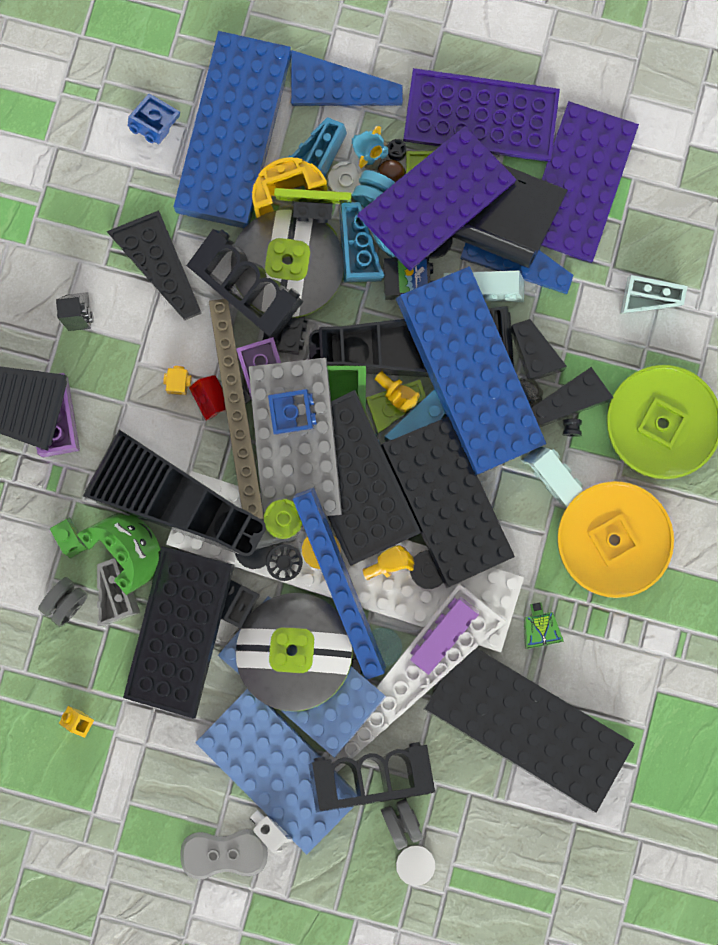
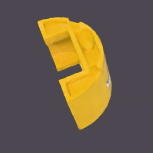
M287 157L271 162L261 170L253 185L252 200L256 218L274 211L271 205L273 203L271 197L275 196V188L295 189L304 185L305 190L327 191V181L324 175L315 165L305 162L300 158Z

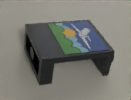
M426 257L411 271L398 258H384L385 300H393V296H400L433 282L430 281V274H433V263L429 262V257Z

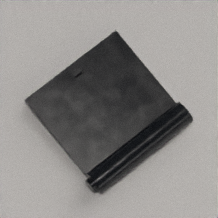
M503 165L517 179L515 183L451 237L530 268L568 190Z

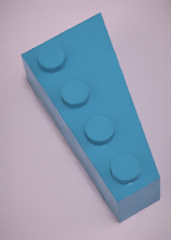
M360 202L341 203L339 208L341 247L344 259V283L382 281L384 277L373 245L372 236L369 233L368 227L357 216L362 210Z
M435 389L384 436L385 441L393 440L439 421L444 417L445 412Z

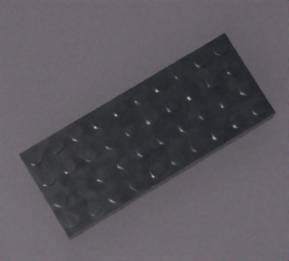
M477 648L440 679L423 710L594 813H597L635 744Z

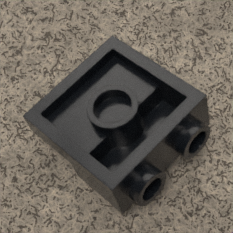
M295 201L293 217H297V221L309 222V218H313L318 223H328V220L332 219L333 204Z
M305 316L291 318L279 335L274 338L278 352L299 355V350H303L305 339L301 338L302 333L307 330L308 323L305 320ZM263 333L262 340L272 338L269 337L266 333Z

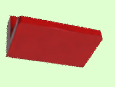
M215 375L200 378L189 387L205 420H210L218 413L226 411L223 389Z

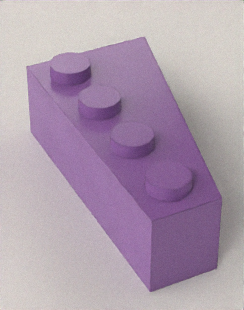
M461 596L458 600L454 598L447 606L450 610L446 615L442 613L435 621L437 626L434 630L429 629L422 637L425 641L421 646L417 644L410 652L413 655L410 661L428 675L443 659L446 652L453 647L458 637L467 630L471 621L475 620L479 615V611Z

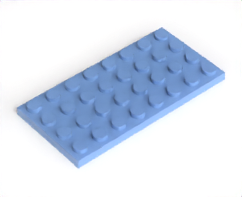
M268 596L263 603L271 598ZM240 630L218 654L238 674L236 645ZM291 645L288 648V655L294 656L297 653L295 645ZM350 667L343 685L326 702L304 711H280L330 755L336 758L386 696L354 668Z
M248 689L195 742L292 838L306 855L353 808L347 807L316 813L308 764L314 762V758L321 756L272 707L259 701ZM334 770L338 800L357 797L356 791Z

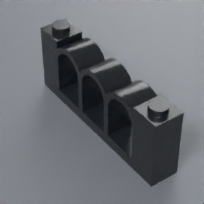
M212 229L186 266L269 337L276 338L304 302L299 298L300 294L292 288L290 290L285 289L284 285L275 279L267 278L266 272L261 265L247 261L244 251L232 246L234 242L229 239L230 235L222 229L220 231ZM229 251H234L237 257L236 265L224 282H222L212 272L225 254ZM253 267L256 272V281L242 299L231 288L247 268ZM272 283L276 289V297L265 313L260 315L250 305L267 284Z
M420 742L411 743L404 750H393L384 757L375 753H369L360 757L357 761L343 757L333 763L331 759L326 760L325 757H318L313 759L314 762L308 764L316 813L435 793L427 745H421ZM391 756H399L405 761L410 788L392 791L388 770V761ZM366 759L373 760L378 764L384 792L365 795L361 766ZM338 764H346L352 769L357 797L338 800L334 770Z

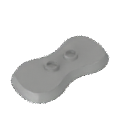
M251 829L241 830L223 837L197 832L186 837L180 852L181 865L184 872L189 877L200 880L222 872H232L241 876H254L265 868L268 856L267 846Z

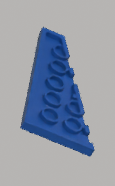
M291 50L292 106H402L403 85Z
M465 243L460 257L462 260L495 271H520L525 281L564 294L568 293L574 276L540 250L530 268L468 243Z

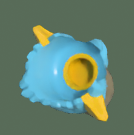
M376 126L373 132L365 131L352 138L351 144H353L355 155L360 159V169L365 166L366 169L377 170L382 159L386 158L389 152L388 143L381 136V127Z

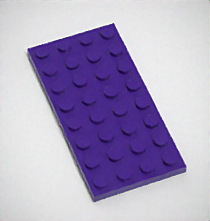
M413 68L403 141L440 147L466 126L492 154L548 162L552 159L560 89Z
M568 101L553 144L552 159L547 162L541 179L567 189L568 192L541 246L590 263L593 262L639 124Z
M464 126L362 209L357 216L399 261L411 271L513 185L517 179Z

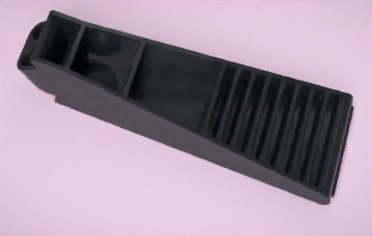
M508 306L488 308L514 367L511 315ZM405 319L347 326L319 327L318 330L312 331L309 335V358H327V366H366V374L378 375L383 371L386 375L429 377Z
M0 366V434L48 451L54 437L67 385V375Z
M120 429L114 436L83 494V497L243 556L253 554L266 529V524L262 519L239 508Z

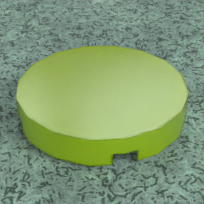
M288 499L276 500L266 508L264 523L266 524V530L272 536L279 539H288L300 531L302 521L293 501Z

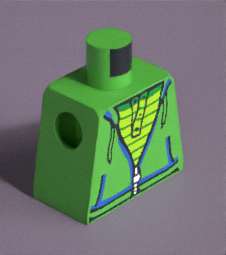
M70 517L50 528L61 551L70 559L87 550L85 544L77 536L78 531Z
M542 602L530 604L532 616L524 617L525 649L564 642L553 612L544 613Z

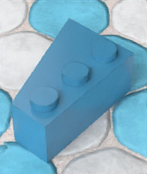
M327 117L311 133V136L304 143H301L298 149L288 157L300 158L305 162L312 163L325 177L347 135L344 124Z

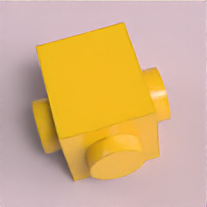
M183 366L168 368L163 378V384L166 385L165 391L168 394L187 396V388L191 386L192 376L189 375V372Z
M68 706L62 714L59 724L69 732L85 738L94 719L84 712Z

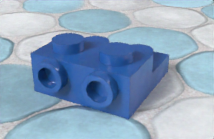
M149 93L128 116V127L132 133L144 135L149 143L155 142L160 144L169 134L170 127L180 117V111Z
M305 389L268 395L274 435L314 429V425L317 422L316 413L311 412V405H314L313 393L309 394V391ZM304 395L308 425L297 427L299 409L294 403V396Z

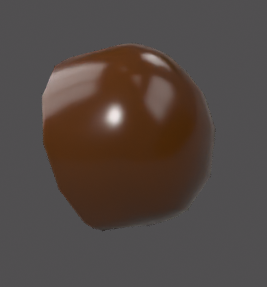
M386 160L378 167L377 173L390 178L396 183L406 174V170L400 162Z

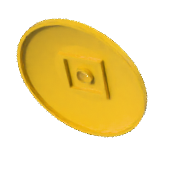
M604 482L581 492L565 509L558 528V550L565 569L580 586L600 596L611 598L628 597L647 590L662 577L672 558L674 532L666 510L651 493L639 486L626 482ZM611 535H616L619 538V543L616 546L611 545L609 542Z

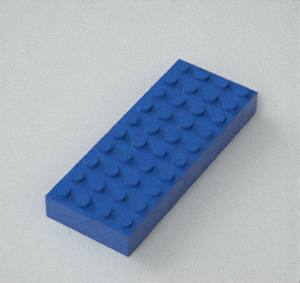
M218 31L173 206L177 214L243 229L251 222L254 210L252 200L253 185L258 178V174L265 166L291 61L290 46Z
M470 266L401 294L396 298L444 412L453 425L475 475L546 445V441Z

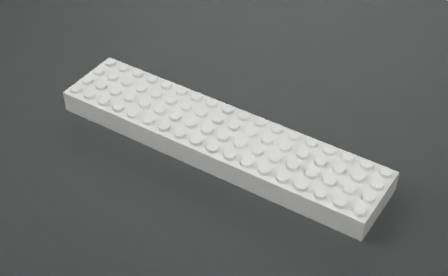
M191 471L190 476L242 509L237 485ZM326 516V519H327V521H328V524H329V526H330V529H331V531H332V534L337 538V536H336V534H335V532H334V530H333V527H332V525H331V523H330L328 517ZM305 529L299 532L294 541L281 543L294 546L298 549L303 559L300 573L289 581H280L273 578L267 571L266 566L254 570L244 567L239 563L234 552L174 530L170 532L166 544L170 547L234 564L235 568L332 598L321 569L309 566L303 558L302 545L307 537ZM409 540L397 544L405 547L413 558L419 552L428 550L427 546ZM340 545L341 556L363 609L424 628L458 584H461L506 620L504 624L478 645L496 652L502 651L524 577L492 567L448 588L443 583L434 589H424L416 585L411 578L410 570L404 568L392 572V575L388 578L382 573L367 580L362 569L378 563V556L384 551L350 566ZM284 547V554L286 555L287 547ZM280 548L274 551L278 556L281 555ZM292 549L289 552L290 557L296 554V552ZM299 558L292 559V562L299 561ZM270 562V568L275 567L276 563ZM293 564L292 570L296 572L299 565ZM277 567L273 573L275 574L279 568ZM284 570L280 572L279 577L285 578ZM287 570L289 576H292L290 570Z

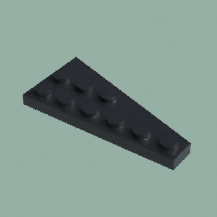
M159 210L107 231L109 236L184 321L202 314Z

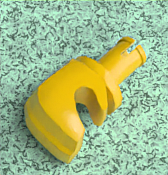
M383 371L375 377L374 380L387 390L385 397L400 412L406 413L416 407L420 397L419 392H415L410 387L402 385L403 382L400 379L394 382Z
M397 545L381 553L378 556V563L363 568V574L367 580H370L382 573L388 578L392 575V572L404 568L413 571L414 558L405 547Z

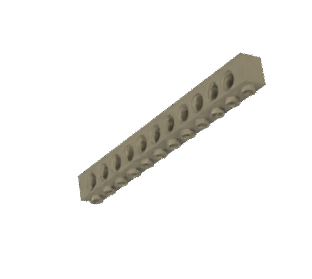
M225 298L209 301L241 507L243 510L252 513L264 521L229 303Z

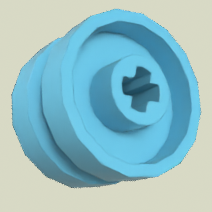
M365 170L359 178L360 185L356 186L352 193V198L354 201L360 202L361 206L365 208L395 182L380 173Z

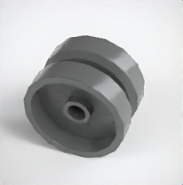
M68 577L61 579L48 592L38 607V610L45 616L53 614L52 622L58 627L65 625L77 613L88 597V594L81 588L74 590L75 583Z
M406 798L396 803L399 811L397 816L390 805L381 809L386 825L398 850L408 845L404 833L408 832L411 841L414 843L424 839L419 829L418 819Z

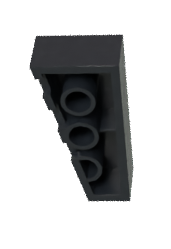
M590 367L531 409L539 427H543L582 411L608 403L613 399V396L593 368Z

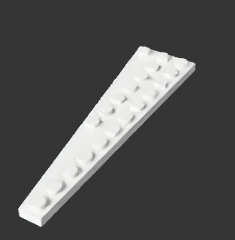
M458 584L376 687L386 698L336 758L327 751L321 757H325L326 760L331 759L332 763L343 757L354 758L365 746L372 742L393 721L476 649L478 645L504 624L506 620L461 584ZM461 596L479 611V615L475 620L471 621L467 630L458 637L453 647L446 652L443 659L428 675L410 661L413 656L410 652L417 644L421 646L425 641L422 638L429 629L434 630L437 626L435 623L437 618L442 613L446 615L450 610L447 607L454 598L458 600ZM338 764L335 767V771L338 772L346 764Z

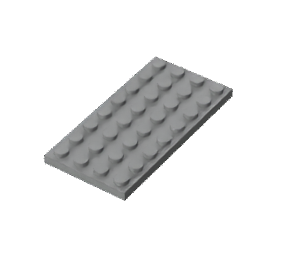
M327 358L249 366L263 516L266 508L272 502L282 499L293 501L295 494L313 487L325 516L342 515ZM305 389L309 391V394L313 393L314 405H311V412L316 413L317 422L314 425V429L274 435L268 395ZM304 395L294 396V403L299 409L297 427L308 425Z

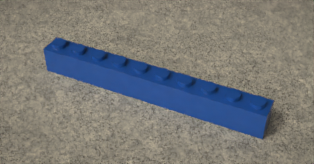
M313 487L297 493L293 497V502L366 680L382 675L385 672L386 665L316 491Z

